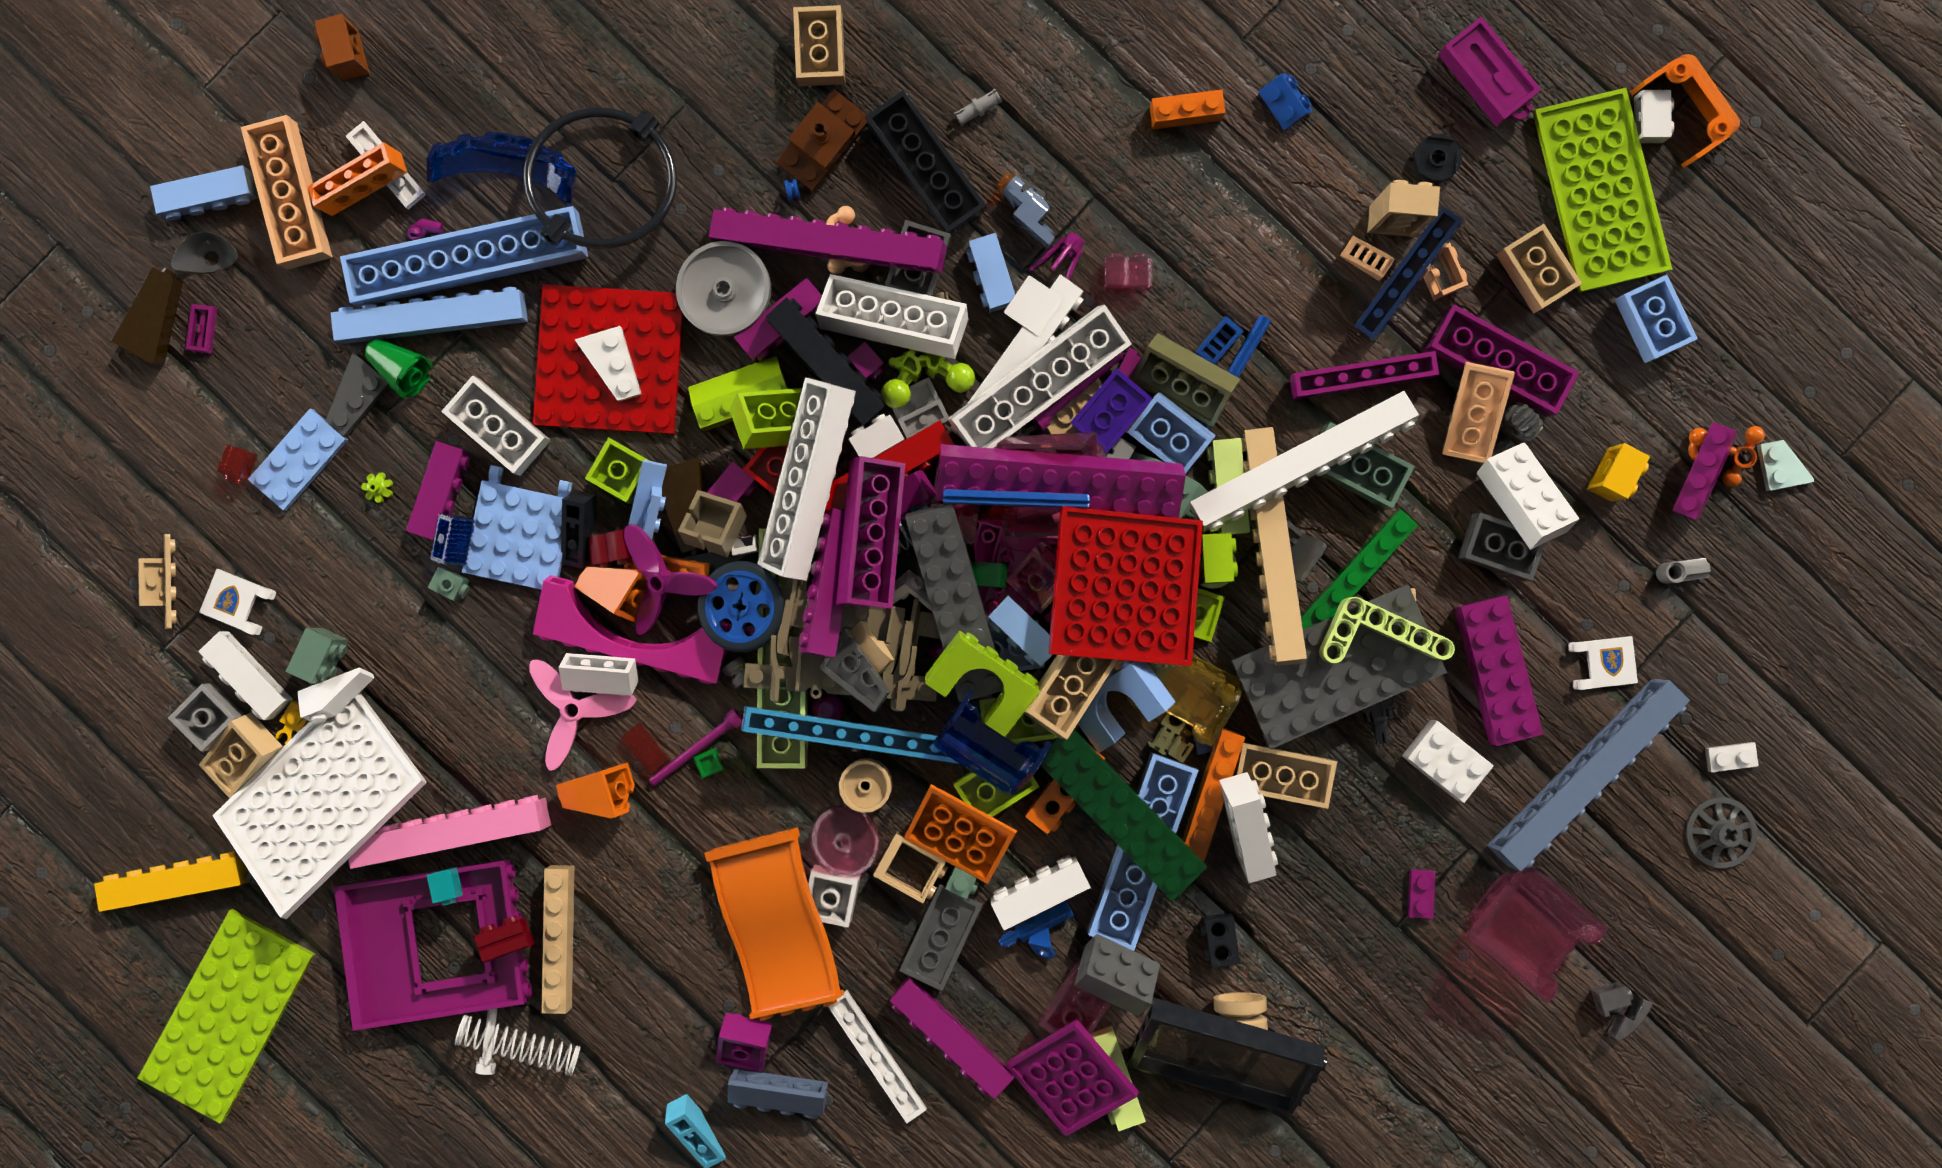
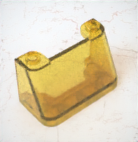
M1195 655L1192 656V666L1148 663L1175 700V703L1166 712L1191 725L1196 741L1212 747L1239 703L1243 690L1240 680ZM1128 697L1127 701L1130 702L1132 706L1139 709L1133 702V700L1130 697Z

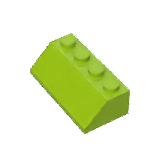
M777 356L688 387L695 416L700 429L704 432L733 422L729 409L737 393L788 389Z

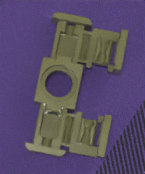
M1190 684L1185 685L1188 689L1178 704H1173L1162 720L1161 724L1163 727L1152 743L1148 742L1150 747L1163 755L1166 754L1164 752L1166 749L1169 751V755L1181 763H1184L1194 745L1190 742L1188 744L1181 741L1182 737H1177L1175 733L1177 735L1180 734L1191 717L1189 712L1193 714L1194 718L1197 715L1203 719L1202 723L1208 726L1219 709L1206 699L1201 700L1199 697L1203 698V693ZM1172 713L1182 715L1183 722L1180 726H1172L1170 724L1169 717Z

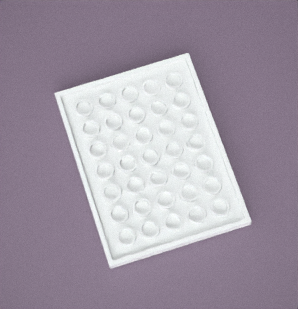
M359 692L336 716L328 718L320 724H314L309 721L212 816L280 918L287 919L427 782Z

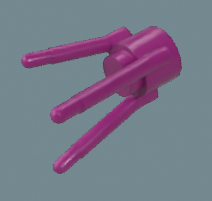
M1070 232L1067 237L1062 236L1056 245L1029 268V271L1036 269L1061 247L1062 253L1051 266V270L1054 271L1066 255L1069 257L1074 255L1065 277L1069 280L1079 257L1084 252L1081 249L1085 243L1084 240L1073 232Z

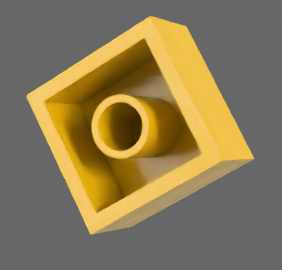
M1626 443L1609 447L1587 490L1610 502L1631 498L1637 491L1638 485L1636 483L1639 477L1643 476L1649 467L1647 462L1650 456Z

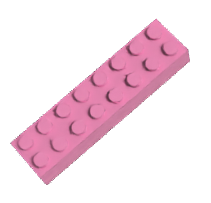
M538 795L519 799L517 804H515L514 799L495 804L494 808H492L491 804L470 809L471 813H469L468 809L455 811L454 813L447 814V818L445 814H439L423 819L424 822H422V818L400 823V827L398 823L385 825L377 830L348 859L350 869L540 831L551 826L546 798L538 799Z

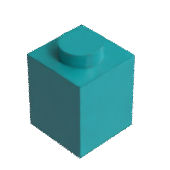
M457 867L427 875L433 903L441 902L442 906L456 903V898L463 895Z

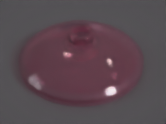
M836 806L825 811L816 820L811 832V849L816 861L828 873L840 877L857 876L865 872L877 857L879 850L878 832L872 820L865 813L852 810L849 806ZM837 840H839V841L841 842V844H842V847H841V848H839V847L837 846V844H836Z

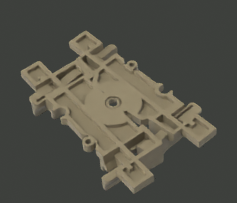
M789 578L787 588L781 587L785 607L778 635H771L770 664L746 663L744 687L770 689V700L776 703L779 702L780 679H787L786 691L805 692L808 688H812L810 695L815 699L821 697V689H824L828 694L852 695L819 669L825 658L800 653L799 637L789 636L790 625L804 629L803 614L805 609L808 608L809 603L807 591L802 590L803 580ZM758 582L755 595H758L761 591V584ZM919 598L913 599L910 621H904L906 608L893 606L892 609L881 611L844 606L839 636L844 629L851 631L859 621L867 622L876 640L884 641L894 658V661L880 674V677L890 690L887 698L891 699L892 710L898 712L905 710L906 699L936 702L937 691L925 684V676H914L919 635L941 639L934 614L921 611L922 603L918 600ZM762 604L759 606L761 608L769 609V607L766 604ZM788 641H790L789 651L792 666H779L777 653L788 656ZM898 649H900L899 658H898V662H897L896 668H895L893 674H891L892 671H893V668H894V666H895L896 660H897ZM818 690L819 694L814 695L813 691Z

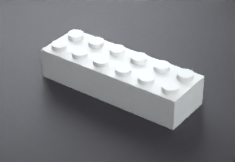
M830 274L816 311V318L820 329L955 359L968 322L967 304Z

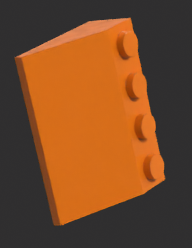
M931 784L904 839L988 884L1017 830Z

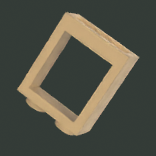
M897 831L873 876L924 903L926 898L929 900L932 898L937 888L933 885L937 877L943 878L948 866L945 865L946 861L904 839L905 835ZM902 843L938 862L922 892L886 873Z

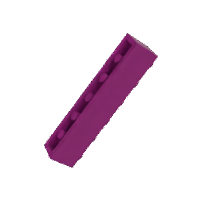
M1432 351L1292 374L1289 378L1293 400L1431 379L1439 375L1436 352Z
M832 508L826 510L823 516L821 535L817 539V558L811 568L813 580L807 591V598L809 599L808 608L805 609L803 614L804 631L800 634L798 642L799 647H801L800 653L822 658H835L844 610V606L836 605L845 513L843 510Z
M909 976L890 996V1002H892L890 1006L899 1015L903 1013L908 1017L910 1026L916 1031L921 1030L927 1035L925 1039L934 1048L938 1046L942 1049L946 1060L951 1064L954 1062L961 1067L960 1072L968 1080H975L979 1084L977 1088L986 1097L991 1095L995 1099L1014 1079L1013 1074L1007 1069L1005 1064L913 977Z

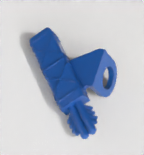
M1065 900L1026 921H1022V923L1015 926L1016 931H1008L1002 934L1003 936H1001L998 942L1001 947H1010L1013 943L1016 944L1019 938L1022 942L1029 940L1030 947L1037 955L1053 959L1055 952L1051 946L1049 929L1070 919L1074 914Z

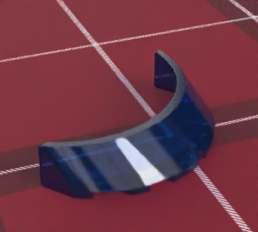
M486 132L484 136L472 137L469 133L459 135L457 140L446 144L438 142L432 146L427 156V182L433 183L447 176L475 171L503 172L523 177L525 159L535 139L515 136L509 133ZM541 147L533 167V181L552 190L560 197L566 207H570L576 181L575 167H571L563 159V154L558 150L554 149L551 151Z

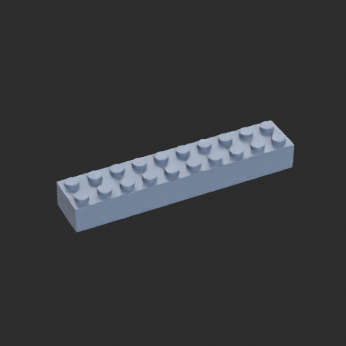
M1651 679L1500 831L1487 847L1507 866L1521 872L1530 868L1535 861L1534 858L1539 853H1544L1550 848L1551 841L1556 836L1562 835L1568 829V824L1585 812L1584 807L1590 801L1594 802L1601 796V790L1607 784L1611 785L1618 779V773L1623 768H1627L1635 762V756L1640 751H1644L1653 743L1652 739L1657 734L1663 733L1669 727V722L1686 710L1685 705L1690 700L1670 680Z

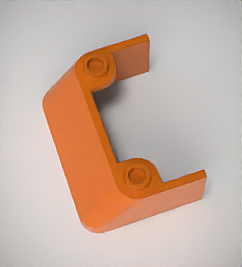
M1690 54L1682 55L1671 61L1630 91L1633 96L1665 74L1671 82L1680 83L1707 120L1709 123L1707 134L1713 143L1682 163L1683 168L1737 132L1740 127V120L1698 59Z

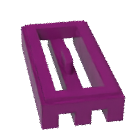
M191 304L185 346L186 351L212 354L217 307ZM201 310L200 323L198 325L197 347H195L194 342L198 319V311Z

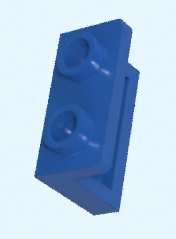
M1287 73L1278 75L1258 91L1284 130L1290 128L1305 115L1312 113L1310 100L1306 95H1301L1297 89L1299 85L1296 79Z

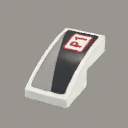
M758 534L736 538L732 547V555L740 556L759 552L757 545L759 544Z

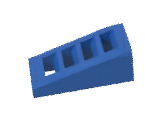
M1225 315L1197 348L1195 353L1215 365L1244 331ZM1226 325L1235 334L1231 336L1222 327ZM1218 332L1229 340L1226 344L1216 336ZM1212 339L1222 347L1220 351L1209 343ZM1207 347L1216 356L1212 358L1203 349Z

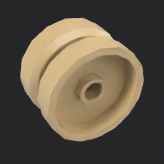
M862 758L852 762L842 773L839 781V792L844 803L852 810L861 813L873 812L881 808L888 800L893 787L892 776L888 768L880 761L872 758ZM864 781H867L870 784L868 790H866L865 787L861 788V784Z
M1234 992L1219 994L1213 997L1214 1010L1221 1014L1219 1015L1220 1017L1268 1030L1267 1018L1261 1015L1267 1010L1265 995Z

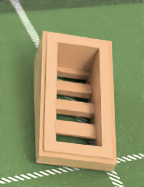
M1355 236L1351 237L1340 254V257L1378 281L1384 277L1395 258ZM1357 245L1359 249L1355 255H1350L1354 246ZM1363 250H1365L1367 254L1361 261L1358 258ZM1371 255L1374 256L1375 259L1371 265L1366 264ZM1382 261L1383 264L1380 269H1376L1375 267L1378 262Z

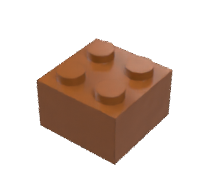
M343 14L314 21L317 29L314 30V35L317 43L321 45L323 53H320V58L325 68L330 69L332 74L338 76L342 81L370 74L359 31Z

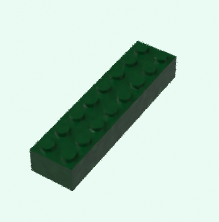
M1075 729L1067 740L1057 738L1036 759L1049 775L1171 901L1207 868L1206 863Z

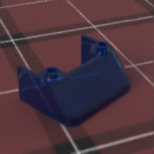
M969 690L933 742L934 746L1000 791L1014 795L1036 773L1052 743L1047 741L1039 749L1032 741H1022L1017 745L978 719L980 716L978 707L969 701L974 692Z

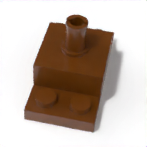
M833 89L822 104L817 102L790 135L788 138L790 144L775 161L776 164L813 193L867 126L865 119L867 115Z

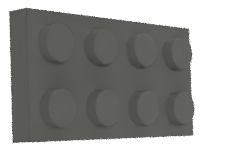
M939 884L899 971L943 991L983 903L970 897L965 899L946 890L945 885Z

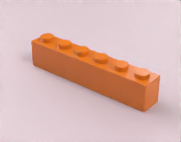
M1221 727L1218 729V734L1182 838L1203 861H1205L1224 803L1219 780L1233 776L1245 740L1242 734Z

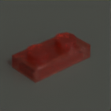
M638 723L621 737L622 741L650 775L670 759L641 723Z

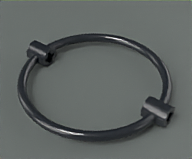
M601 107L580 109L559 117L538 134L529 148L525 159L523 187L530 208L544 225L540 233L546 241L556 246L562 240L587 248H616L640 240L663 221L675 198L677 169L667 143L656 131L659 121L653 114L642 110L638 116H634L621 110ZM592 117L618 119L631 124L628 127L629 132L637 140L646 142L650 137L659 148L667 168V190L656 214L639 229L616 238H586L571 233L572 225L564 217L554 214L550 219L541 208L533 187V167L537 154L552 134L574 121Z

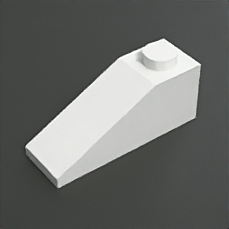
M357 668L297 691L300 717L314 724H320L325 722L326 719L336 716L374 679V675L362 668Z

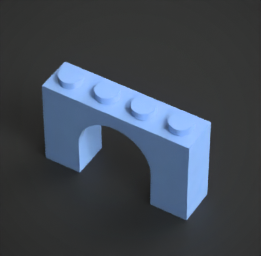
M1124 660L1119 664L1121 667L1119 670L1116 671L1113 668L1077 723L1098 753L1116 743L1125 734L1108 709L1106 702L1108 691L1122 692L1130 697L1148 722L1166 712L1175 703V700L1147 662Z

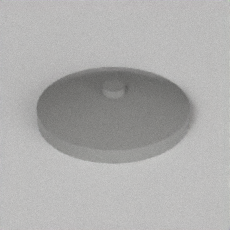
M717 241L698 248L685 260L677 277L676 296L684 316L696 328L710 335L732 336L750 327L766 311L771 297V281L762 260L748 247L731 241Z

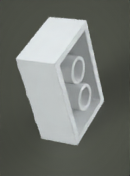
M1431 719L1402 755L1405 760L1455 800L1465 803L1494 766L1439 721Z

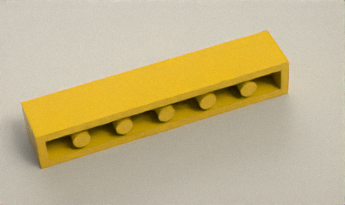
M234 851L220 854V859L212 860V856L196 859L197 863L189 864L188 860L173 863L174 867L168 869L165 868V865L150 867V872L142 873V869L126 872V877L119 878L118 874L103 876V881L94 883L98 909L101 912L248 883L244 879L248 872L247 867L240 856L235 855Z

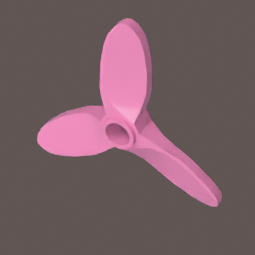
M532 660L530 662V673L535 684L542 694L560 709L561 714L551 733L546 751L545 761L550 771L557 769L566 759L573 745L580 719L583 717L615 715L632 708L637 701L634 695L621 696L615 694H595L580 700L575 698L572 691L562 690L560 674L553 667L541 660ZM571 703L575 704L578 708V713L575 717L568 713V706Z

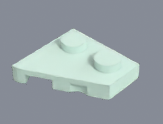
M1784 440L1756 445L1766 491L1814 482L1812 475Z

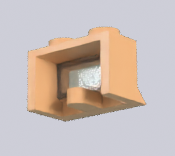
M1450 242L1423 277L1434 301L1468 285L1467 274L1460 267L1457 260V252Z

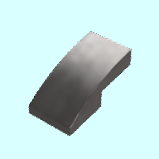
M1636 995L1626 1016L1618 1012L1616 1013L1607 1034L1619 1041L1625 1038L1640 1025L1653 1004Z

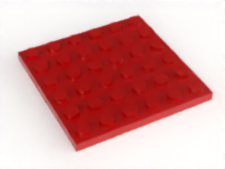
M543 284L533 425L675 434L683 312L679 307L676 293ZM621 326L642 395L620 402L617 401L575 339Z
M1068 506L1060 508L1048 654L1192 666L1203 521Z

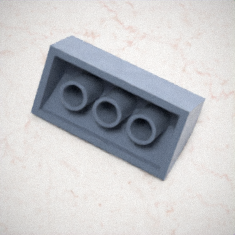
M735 1068L728 1081V1103H733V1106L737 1108L754 1106L757 1107V1110L769 1112L771 1109L781 1110L780 1113L785 1115L802 1113L807 1118L816 1119L818 1116H823L828 1082Z

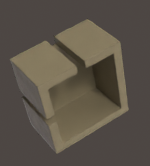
M697 490L689 507L691 514L686 513L678 533L685 544L703 550L706 546L709 552L728 557L747 517L741 503Z

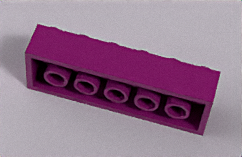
M1454 304L1444 312L1424 350L1426 352L1435 351L1437 358L1461 371H1464L1466 362L1514 371L1515 374L1509 396L1523 404H1527L1528 407L1547 417L1558 414L1580 373Z
M863 456L849 460L836 605L881 611L893 608L905 463Z
M1497 596L1454 607L1489 744L1499 746L1543 735L1508 596Z

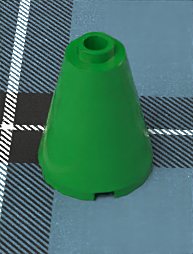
M381 339L369 342L365 348L367 360L396 394L402 398L407 399L406 396L408 395L416 396L429 382L430 377L427 374L429 369L433 371V364L426 356Z

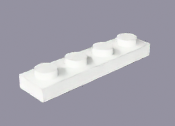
M364 121L346 135L347 139L361 155L383 143ZM408 172L387 184L408 210L426 195Z

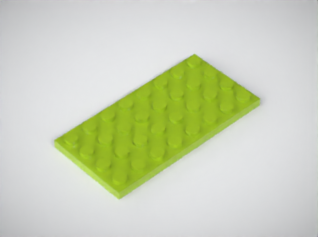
M1627 88L1535 109L1532 113L1571 267L1582 282L1577 287L1578 293L1672 270Z
M234 909L229 910L137 1079L220 1124L223 1123L312 962L315 953Z

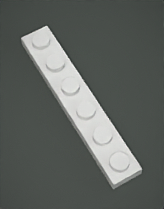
M845 990L844 995L837 999V1003L828 1006V1008L905 1122L908 1123L926 1111L927 1107L848 990Z

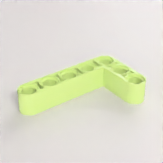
M1349 597L1341 601L1319 649V656L1323 661L1339 663L1345 657L1357 628L1361 625L1433 659H1449L1455 650L1454 644L1449 639L1358 597ZM1351 601L1357 605V612L1353 615L1347 611V605ZM1372 612H1376L1379 615V622L1376 625H1373L1369 620ZM1394 622H1398L1401 625V632L1398 635H1395L1391 629ZM1341 623L1347 627V633L1343 637L1337 633V627ZM1417 632H1420L1423 636V642L1420 645L1414 642V635ZM1440 642L1445 646V652L1442 655L1436 652V646ZM1331 645L1337 649V655L1333 659H1330L1327 655V649Z

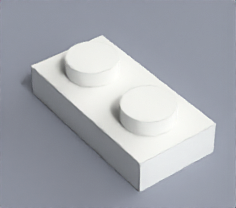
M1754 742L1705 748L1708 772L1759 766L1756 744Z

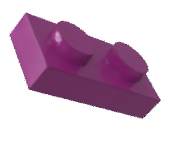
M1410 869L1408 917L1434 919L1436 871Z

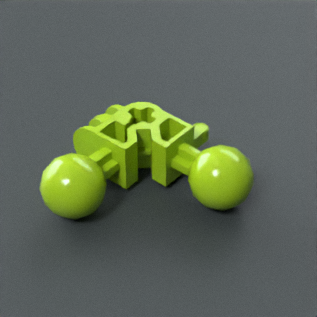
M909 349L903 355L889 359V365L899 370V376L897 379L889 380L882 387L881 395L884 398L883 402L888 407L894 409L904 407L911 397L909 385L912 381L917 383L921 376V368L925 367L926 374L933 379L937 373L944 376L948 387L959 393L968 391L974 385L975 374L968 364L958 363L951 365L945 361L947 357ZM919 353H923V355H920L919 358L915 356V354L918 355Z

